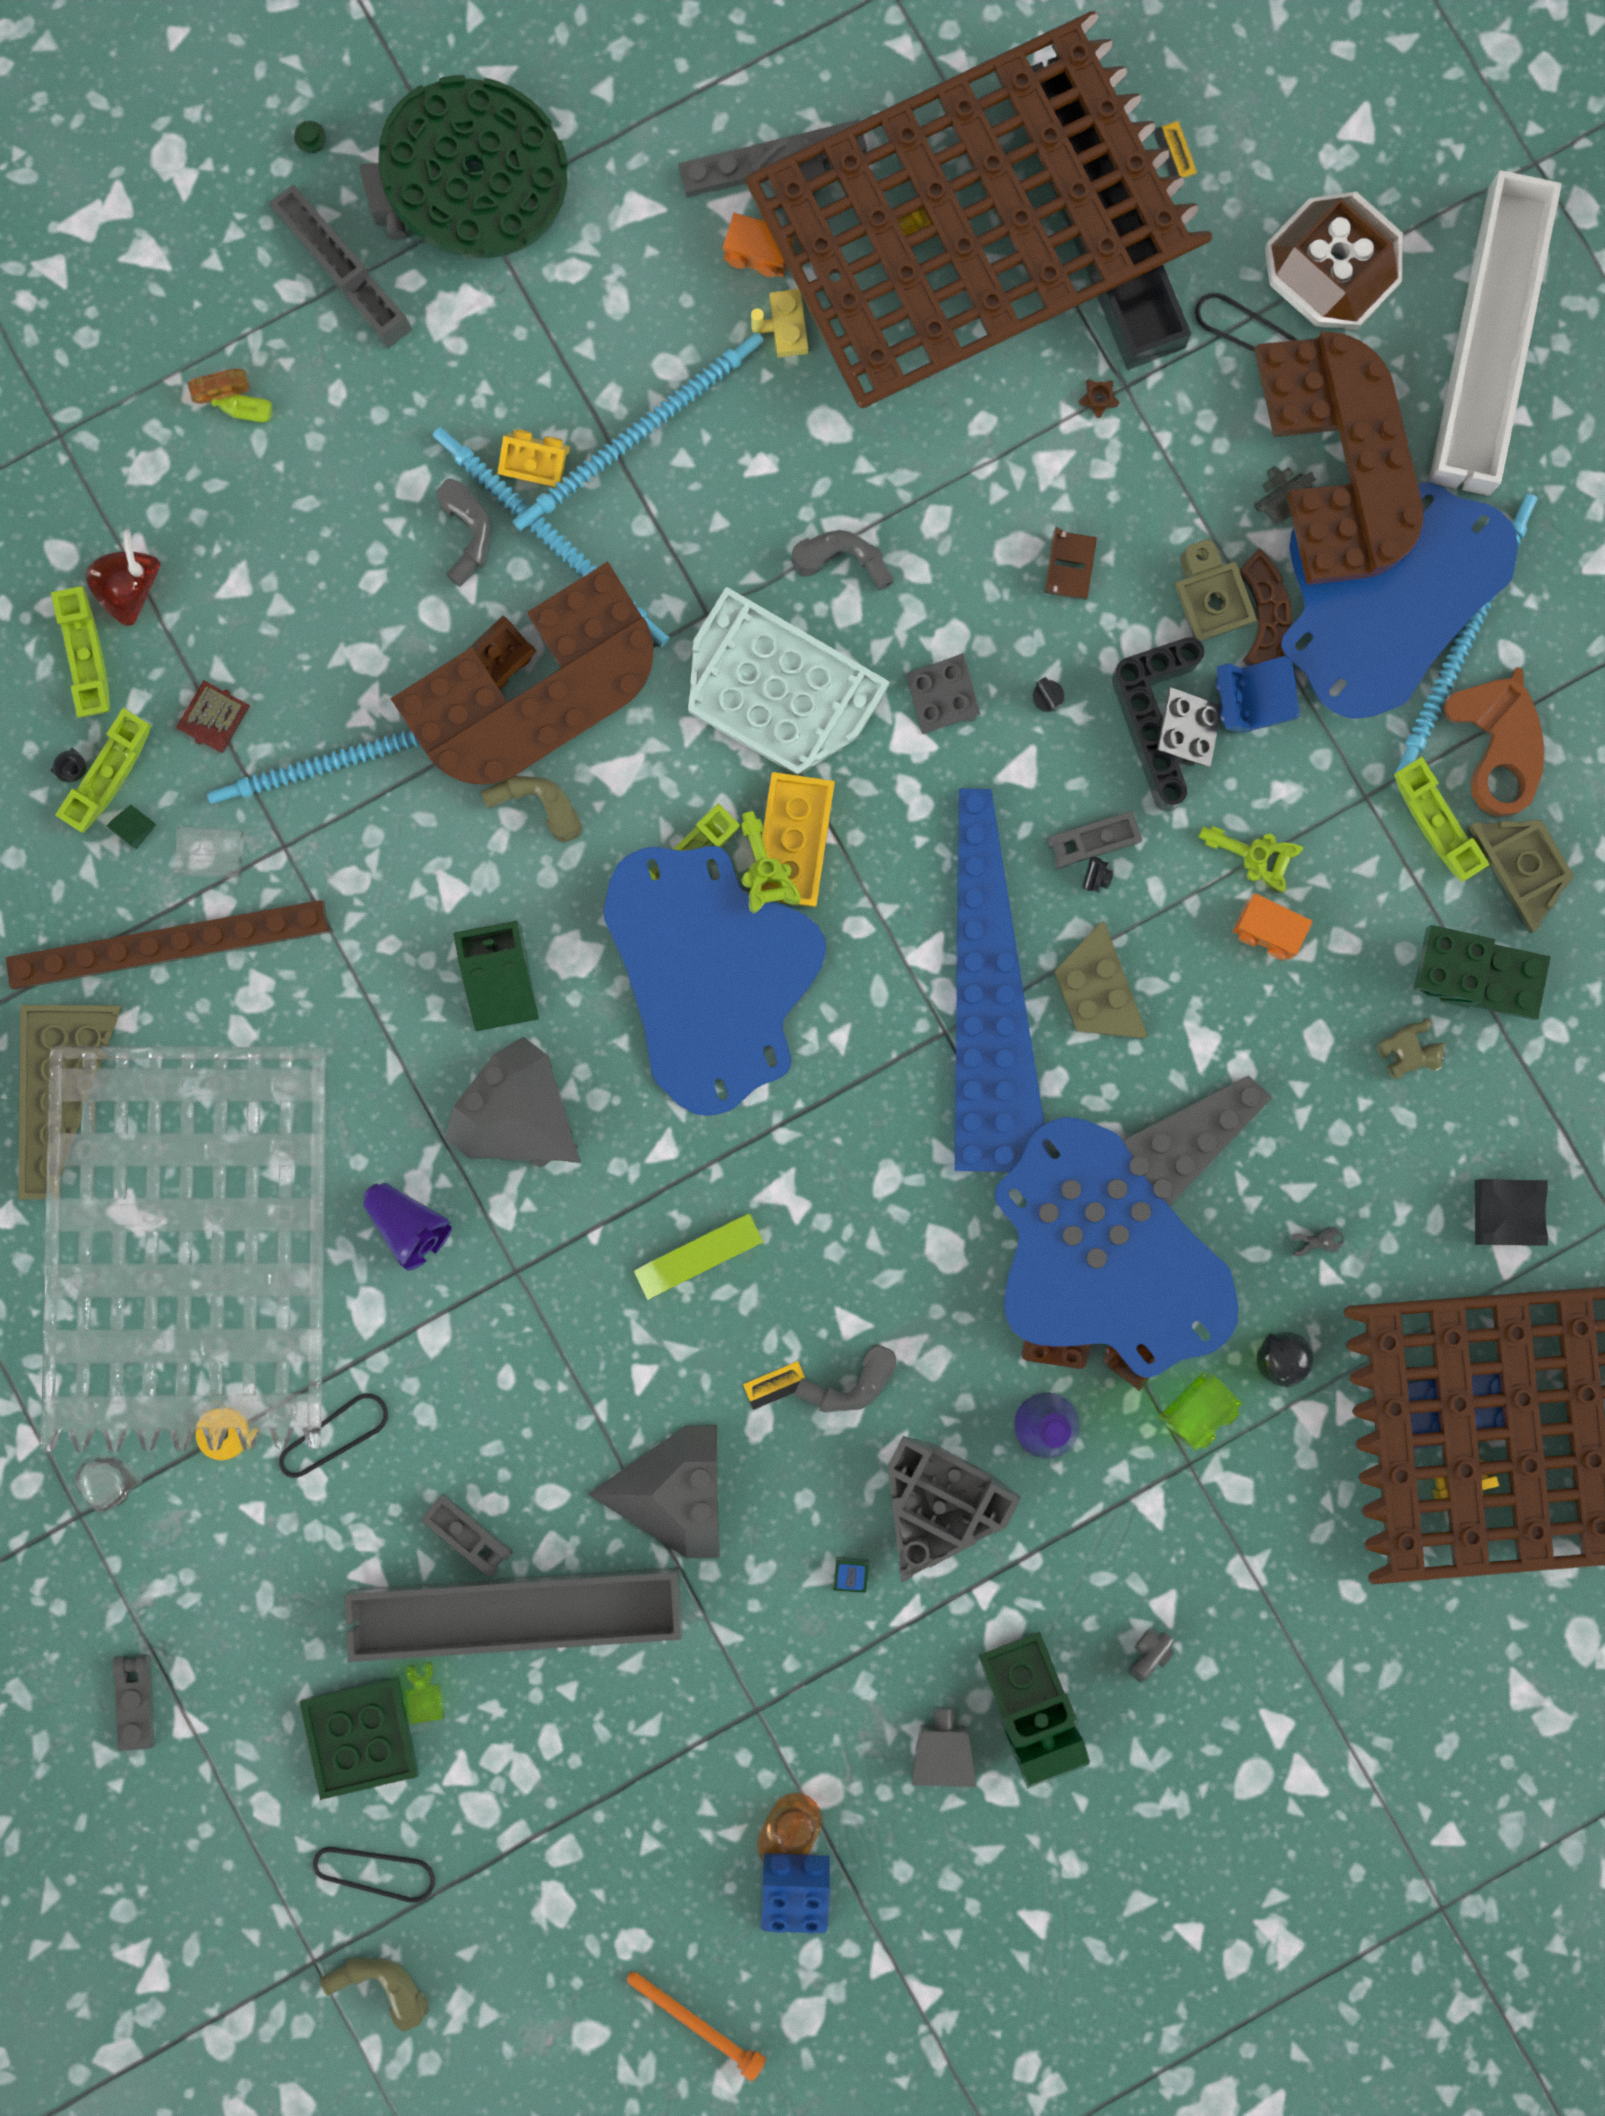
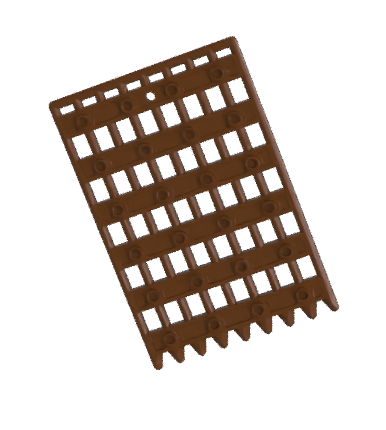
M1089 11L746 176L745 183L859 408H866L1191 252L1212 240V233L1210 231L1188 232L1185 227L1189 220L1198 212L1197 204L1174 205L1171 197L1183 185L1184 177L1179 175L1159 177L1156 171L1169 158V149L1145 150L1142 144L1155 130V122H1131L1128 117L1131 111L1141 102V95L1137 93L1117 95L1114 87L1126 76L1127 68L1124 66L1102 67L1100 60L1112 48V40H1088L1085 35L1098 21V14L1095 11ZM1051 45L1058 61L1034 72L1026 56ZM995 72L1002 88L977 99L969 84ZM1065 72L1073 88L1048 99L1040 84ZM938 99L945 115L920 126L912 111ZM1009 99L1016 115L991 126L983 111ZM1076 100H1080L1087 115L1062 127L1054 111ZM881 126L889 142L863 154L855 138ZM952 126L959 142L934 154L926 138ZM1023 127L1030 142L1005 154L997 138ZM1094 127L1101 143L1076 154L1068 138ZM825 154L832 169L806 181L798 166L819 155ZM896 154L903 169L877 181L869 166L890 155ZM966 154L973 170L948 181L940 166ZM1037 154L1044 170L1019 181L1012 165ZM1108 154L1115 170L1090 181L1083 165ZM767 180L775 194L770 199H767L760 185ZM839 181L846 196L819 208L812 193ZM909 181L917 197L891 209L883 193ZM980 181L988 197L962 209L954 193ZM1051 181L1058 197L1033 209L1025 193ZM1122 181L1129 198L1104 209L1097 193ZM782 208L789 224L781 227L774 211ZM852 208L860 224L833 236L826 220ZM923 208L931 224L904 236L897 220ZM994 209L1001 225L976 236L969 220ZM1065 209L1073 225L1047 236L1040 220ZM1136 209L1144 225L1119 237L1111 221ZM796 236L803 250L796 255L788 241V238ZM866 236L874 251L847 264L840 248ZM937 236L945 252L919 264L911 248ZM1008 236L1016 252L990 264L982 248ZM1079 236L1087 252L1061 264L1054 248ZM1151 237L1158 253L1133 264L1125 248ZM808 263L817 278L809 282L802 268L803 265ZM880 263L888 279L861 291L854 275ZM948 264H952L959 279L938 290L932 291L925 276ZM1022 264L1030 280L1004 292L997 275ZM1093 264L1101 280L1076 292L1068 276ZM833 273H838L841 276L838 281H832L829 277ZM821 291L825 293L831 305L824 310L816 296V293ZM894 291L902 307L875 319L868 303ZM965 291L973 307L947 319L939 303ZM1033 292H1037L1044 308L1018 319L1011 303ZM836 318L845 333L838 338L830 324V321ZM909 319L916 335L889 347L882 331L903 320ZM980 319L987 335L961 347L953 331ZM849 346L852 347L859 361L853 365L850 364L843 350ZM922 346L930 362L907 374H903L896 358ZM863 374L866 375L873 389L867 393L864 392L857 378Z
M1605 1286L1349 1305L1345 1307L1344 1315L1347 1318L1366 1324V1332L1349 1339L1346 1347L1349 1351L1369 1357V1365L1352 1372L1349 1380L1352 1384L1372 1389V1398L1354 1406L1352 1410L1355 1417L1375 1422V1431L1359 1438L1355 1443L1358 1450L1378 1456V1464L1361 1472L1358 1476L1362 1484L1381 1489V1498L1364 1505L1361 1510L1365 1517L1384 1522L1385 1531L1368 1538L1364 1543L1367 1550L1387 1556L1388 1564L1372 1571L1368 1575V1580L1371 1584L1605 1565V1418L1603 1408L1605 1385L1601 1386L1599 1366L1605 1365V1352L1598 1353L1596 1333L1605 1332V1319L1595 1320L1593 1300L1605 1299ZM1556 1303L1558 1323L1531 1325L1529 1305ZM1493 1309L1494 1328L1467 1330L1465 1310ZM1429 1313L1430 1333L1403 1335L1401 1315ZM1559 1336L1561 1356L1534 1358L1532 1338ZM1496 1341L1497 1361L1470 1363L1468 1343ZM1432 1346L1434 1365L1406 1367L1404 1348ZM1563 1370L1564 1389L1537 1391L1536 1371ZM1499 1374L1500 1394L1473 1396L1472 1376ZM1435 1379L1436 1399L1409 1401L1407 1381ZM1566 1402L1568 1421L1540 1422L1539 1404ZM1502 1407L1503 1427L1476 1428L1475 1409ZM1438 1412L1440 1432L1412 1434L1410 1414ZM1569 1435L1570 1455L1544 1457L1542 1437ZM1505 1440L1507 1460L1480 1462L1478 1442ZM1441 1445L1443 1465L1415 1467L1413 1447ZM1572 1468L1574 1488L1547 1490L1545 1470ZM1509 1473L1510 1493L1483 1495L1481 1475ZM1445 1479V1489H1447L1448 1498L1418 1500L1417 1480ZM1576 1501L1577 1521L1550 1523L1549 1503ZM1512 1506L1514 1526L1486 1528L1484 1508ZM1448 1511L1449 1531L1421 1534L1420 1513ZM1579 1534L1581 1554L1554 1556L1552 1536ZM1515 1539L1517 1559L1489 1562L1488 1541ZM1451 1545L1453 1565L1424 1566L1423 1547Z

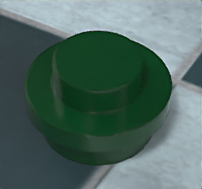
M305 121L295 129L294 140L300 150L312 154L319 152L323 148L326 134L319 123Z

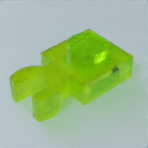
M431 1661L425 1664V1676H418L415 1673L414 1664L410 1665L407 1669V1677L415 1687L405 1691L410 1724L441 1720L445 1717L440 1684H430V1679L434 1673Z

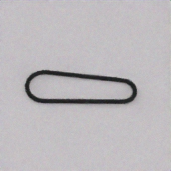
M1209 293L1203 296L1197 303L1196 318L1203 328L1253 352L1256 347L1213 328L1203 321L1200 309L1206 300L1215 297L1221 298L1289 340H1298L1224 294Z
M374 1394L356 1396L288 1446L279 1458L281 1471L291 1478H299L375 1435L385 1426L388 1420V1409L385 1402ZM371 1398L381 1405L383 1419L381 1424L374 1430L301 1472L292 1473L285 1468L284 1458L291 1450L359 1400Z
M326 1847L319 1850L313 1859L315 1874L325 1881L409 1903H418L425 1900L432 1893L435 1886V1875L432 1868L426 1862L419 1859ZM332 1852L418 1864L428 1871L430 1885L422 1896L407 1897L324 1875L318 1868V1860L322 1854Z

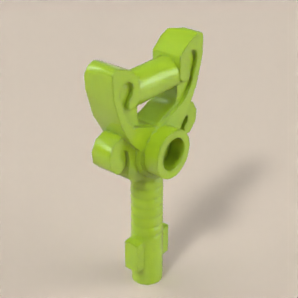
M754 811L742 814L744 821L741 823L744 837H749L756 861L752 863L748 872H745L741 879L745 887H750V912L756 914L765 903L782 899L791 905L799 903L801 900L799 892L788 878L792 872L791 867L786 863L780 865L779 860L775 858H767L768 856L760 834L764 831L761 819H756ZM766 882L777 883L780 886L761 891L760 888Z
M1205 826L1202 827L1198 838L1205 840L1204 845L1214 849L1220 846L1244 857V868L1249 869L1246 875L1248 880L1255 882L1261 878L1264 884L1277 893H1284L1286 891L1284 873L1290 859L1301 853L1303 850L1302 846L1286 842L1276 843V837L1270 833L1265 834L1261 840H1254L1249 846L1223 835L1224 830L1212 826L1211 829ZM1272 853H1277L1279 855L1274 867L1269 872L1267 870V859Z

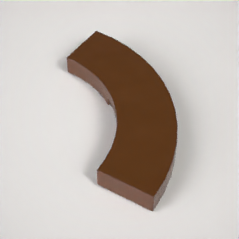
M1259 548L1239 569L1242 580L1252 593L1258 615L1255 640L1248 654L1242 660L1247 666L1283 657L1282 639L1291 626V605L1282 582L1283 578L1271 559Z

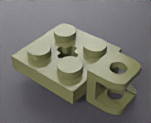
M1210 539L1189 545L1180 559L1186 579L1176 582L1174 586L1193 638L1203 642L1254 624L1257 618L1236 561L1221 566L1223 563L1217 547ZM1211 595H1214L1216 599L1222 598L1223 604L1219 606V611H1215L1214 608L1208 606Z

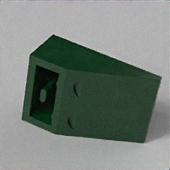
M516 920L454 932L459 967L475 1031L539 1020L520 923Z

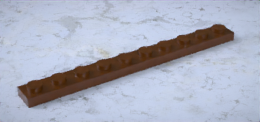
M319 900L5 957L10 989L18 990L329 933L325 903Z

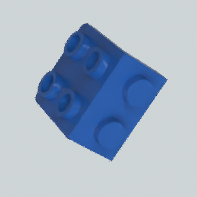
M1283 656L1244 668L1229 663L1217 666L1216 688L1221 695L1222 701L1220 717L1226 729L1246 733L1292 721L1299 717L1300 710L1291 658Z
M764 1854L761 1928L764 1931L775 1933L800 1932L814 1934L826 1932L828 1930L830 1856Z

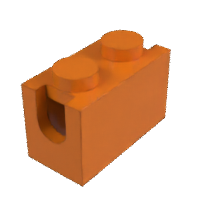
M733 212L723 245V251H725L724 261L738 269L747 267L758 270L760 274L766 277H775V275L784 277L787 265L765 221ZM794 236L788 238V241L792 248L794 244Z
M1254 893L1248 898L1232 932L1239 935L1238 939L1241 942L1253 947L1259 944L1268 949L1267 953L1270 956L1285 961L1286 958L1292 959L1293 956H1297L1313 921Z

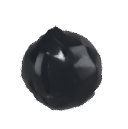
M1293 1332L1270 1333L1257 1351L1256 1363L1259 1373L1274 1385L1286 1388L1293 1387L1306 1379L1311 1372L1313 1350L1301 1335Z

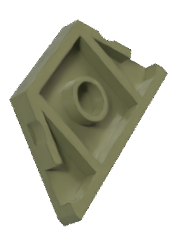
M1528 820L1525 822L1501 821L1500 823L1485 824L1475 822L1468 828L1529 934L1538 930L1541 921L1547 912L1552 909L1559 899V894L1567 887L1574 876L1542 820Z
M1101 922L1053 972L1076 1032L1134 1037L1136 1039L1147 1038L1148 1034L1105 922Z

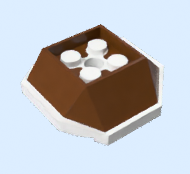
M1357 192L1309 198L1267 242L1265 247L1269 285L1316 327H1345V329L1358 330L1402 282L1403 233ZM1331 253L1340 254L1344 260L1335 259Z

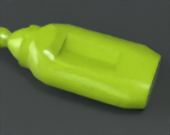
M232 395L230 397L225 396V398L219 401L217 399H212L211 401L213 406H218L234 418L262 423L269 422L271 419L273 405L272 402L266 399Z

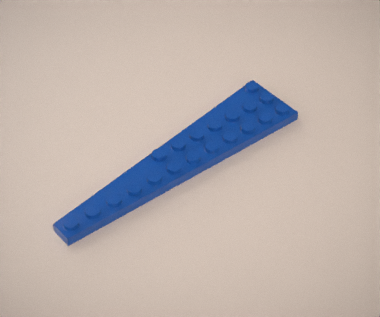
M959 788L954 1171L1011 1172L1020 1162L1031 1136L1044 1125V1118L992 790ZM1044 1140L1042 1147L1049 1154L1047 1140Z

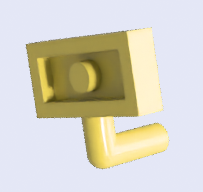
M799 289L769 293L772 319L764 320L763 311L758 308L754 309L751 312L752 331L759 334L774 332L777 358L808 354L803 305Z

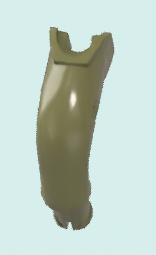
M514 775L506 779V781L480 791L488 809L512 798L518 800L527 795H536L542 801L549 818L546 820L548 828L558 841L565 843L581 835L580 819L570 800L556 783L546 778Z
M349 1958L346 1960L345 1965L320 1978L321 1987L327 1996L353 1983L358 1985L368 1979H377L384 1987L390 2001L389 2013L392 2021L403 2032L421 2024L423 2017L428 2013V2002L423 1992L418 1991L407 1971L400 1964L390 1959Z

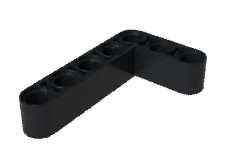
M1193 637L1183 638L1124 658L1118 663L1112 675V684L1157 807L1165 811H1173L1179 807L1187 796V786L1176 756L1157 750L1163 719L1151 685L1190 673L1196 669L1204 657L1205 650L1202 642ZM1184 649L1192 651L1195 655V660L1186 661L1182 658L1180 651ZM1154 659L1162 661L1165 665V670H1154L1150 661ZM1124 669L1131 670L1136 680H1124L1120 671ZM1141 699L1146 705V710H1135L1131 705V700ZM1142 729H1152L1155 731L1157 739L1154 741L1146 740L1142 735ZM1154 758H1162L1167 763V770H1157L1153 766L1152 760ZM1166 787L1173 788L1178 794V799L1175 801L1166 799L1163 795V789Z

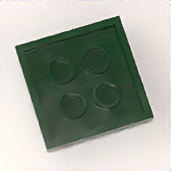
M399 1676L303 1698L299 1701L320 1800L419 1776Z

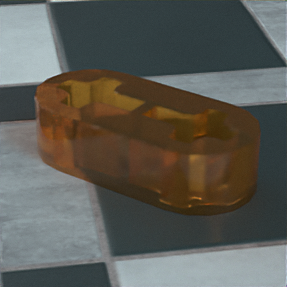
M229 369L195 378L189 381L188 388L191 400L194 403L204 404L210 403L212 399L220 400L225 398V396L230 397L232 395L244 394L250 389L245 370Z

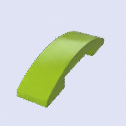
M83 586L51 592L57 624L62 628L74 684L71 686L77 718L110 712L109 688L103 653Z
M123 707L106 733L110 738L78 789H71L55 816L81 833H84L105 810L126 780L141 753L152 725Z
M1422 756L1394 773L1400 792L1421 831L1442 861L1460 882H1464L1490 865L1474 838L1468 839L1438 791L1436 785L1439 782Z
M718 803L673 850L686 851L707 846L722 848L738 831L741 825ZM658 865L649 870L650 877L654 881L660 879Z
M749 1213L634 1270V1273L647 1300L763 1243V1240Z

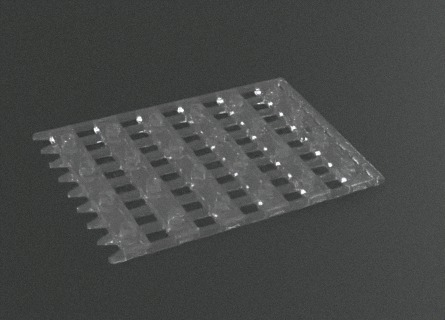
M55 1046L50 1050L41 1450L43 1452L49 1453L54 1449L61 1430H68L75 1450L80 1453L84 1452L88 1448L94 1430L102 1429L108 1448L112 1452H117L121 1449L128 1429L136 1430L142 1449L146 1452L154 1449L161 1429H169L175 1448L180 1452L188 1448L195 1428H202L209 1449L212 1451H217L221 1448L228 1428L236 1429L242 1448L247 1451L254 1448L261 1428H269L275 1447L278 1450L287 1448L295 1427H302L309 1448L316 1450L321 1446L326 1050L324 1048ZM63 1059H83V1068H63ZM96 1059H116V1068H96ZM129 1059H149V1069L129 1068ZM162 1059H182V1069H162ZM195 1059L215 1060V1069H195ZM228 1060H248V1069H228ZM261 1060H281L280 1069H261ZM294 1060H313V1069H293ZM187 1079H191L194 1082V1087L190 1091L183 1089V1083ZM62 1102H82L81 1133H62ZM95 1102H115V1133H95ZM128 1102H148V1133H128ZM162 1102H181V1133H161ZM195 1102H214V1133H194ZM227 1102H247V1133H227ZM260 1102H280L279 1133H260ZM293 1102H313L312 1133H293ZM61 1166H81L80 1199H60ZM94 1166H114L113 1199H93ZM127 1166H147L146 1199H127ZM160 1166H180V1198H160ZM193 1166H213V1198H193ZM226 1166H246V1198H226ZM259 1166H279L278 1198H259ZM292 1166H312L311 1198H292ZM112 1231V1264H92L93 1232ZM126 1231H146L145 1264H125ZM159 1231H179L178 1264H158ZM192 1231H212L211 1264H192ZM225 1231H245L244 1264H225ZM258 1231H278L277 1263H258ZM291 1231H311L310 1263H291ZM59 1232H79L78 1264H59ZM211 1296L210 1329H190L191 1297ZM224 1296H244L243 1329H224ZM257 1296H277V1328L257 1329ZM290 1296H310L309 1328H290ZM58 1297H78L77 1330H57ZM91 1297H111L110 1330H90ZM124 1297H144V1329L124 1330ZM158 1297H178L177 1329H157ZM309 1361V1394H289V1362ZM190 1362H210L209 1395H189ZM223 1362H243L242 1394H222ZM256 1362H276V1394H256ZM56 1363H76L75 1396H55ZM90 1363H110L109 1395L89 1396ZM123 1363H143L142 1395H122ZM156 1363H176V1395H156Z

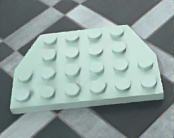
M726 587L693 641L688 711L712 727L794 775L799 776L859 737L888 689L890 682Z

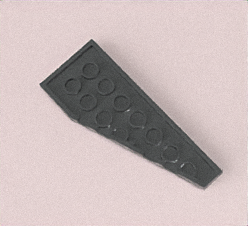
M1248 1075L1124 1139V1144L1133 1156L1129 1164L1131 1173L1135 1176L1144 1175L1153 1186L1154 1194L1158 1198L1164 1199L1170 1206L1273 1097ZM1119 1179L1112 1180L1107 1186L1108 1195L1113 1199L1123 1198L1127 1193L1125 1182ZM1068 1180L1062 1185L1061 1193L1064 1198L1074 1200L1080 1195L1081 1186L1075 1180ZM1138 1202L1132 1207L1131 1215L1136 1221L1144 1222L1151 1216V1208L1145 1202ZM1046 1203L1039 1209V1217L1045 1223H1052L1058 1218L1059 1210L1052 1203ZM1091 1203L1085 1209V1216L1090 1222H1099L1105 1216V1209L1100 1203ZM1122 1225L1114 1226L1109 1232V1239L1115 1245H1123L1129 1238L1127 1228ZM1069 1226L1063 1232V1240L1070 1246L1078 1245L1083 1238V1233L1077 1226ZM1092 1249L1087 1254V1263L1092 1268H1101L1107 1261L1106 1253L1101 1249Z

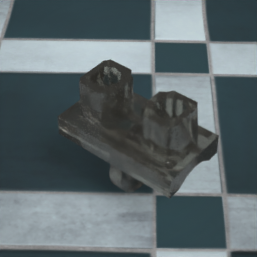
M1276 466L1268 469L1267 476L1269 480L1262 484V487L1266 492L1273 488L1275 490L1253 504L1257 512H1265L1273 524H1279L1289 518L1291 512L1285 503L1287 495L1291 490L1312 488L1311 483L1316 480L1312 472H1308L1305 475L1298 473L1287 481L1293 475L1290 467L1283 471Z

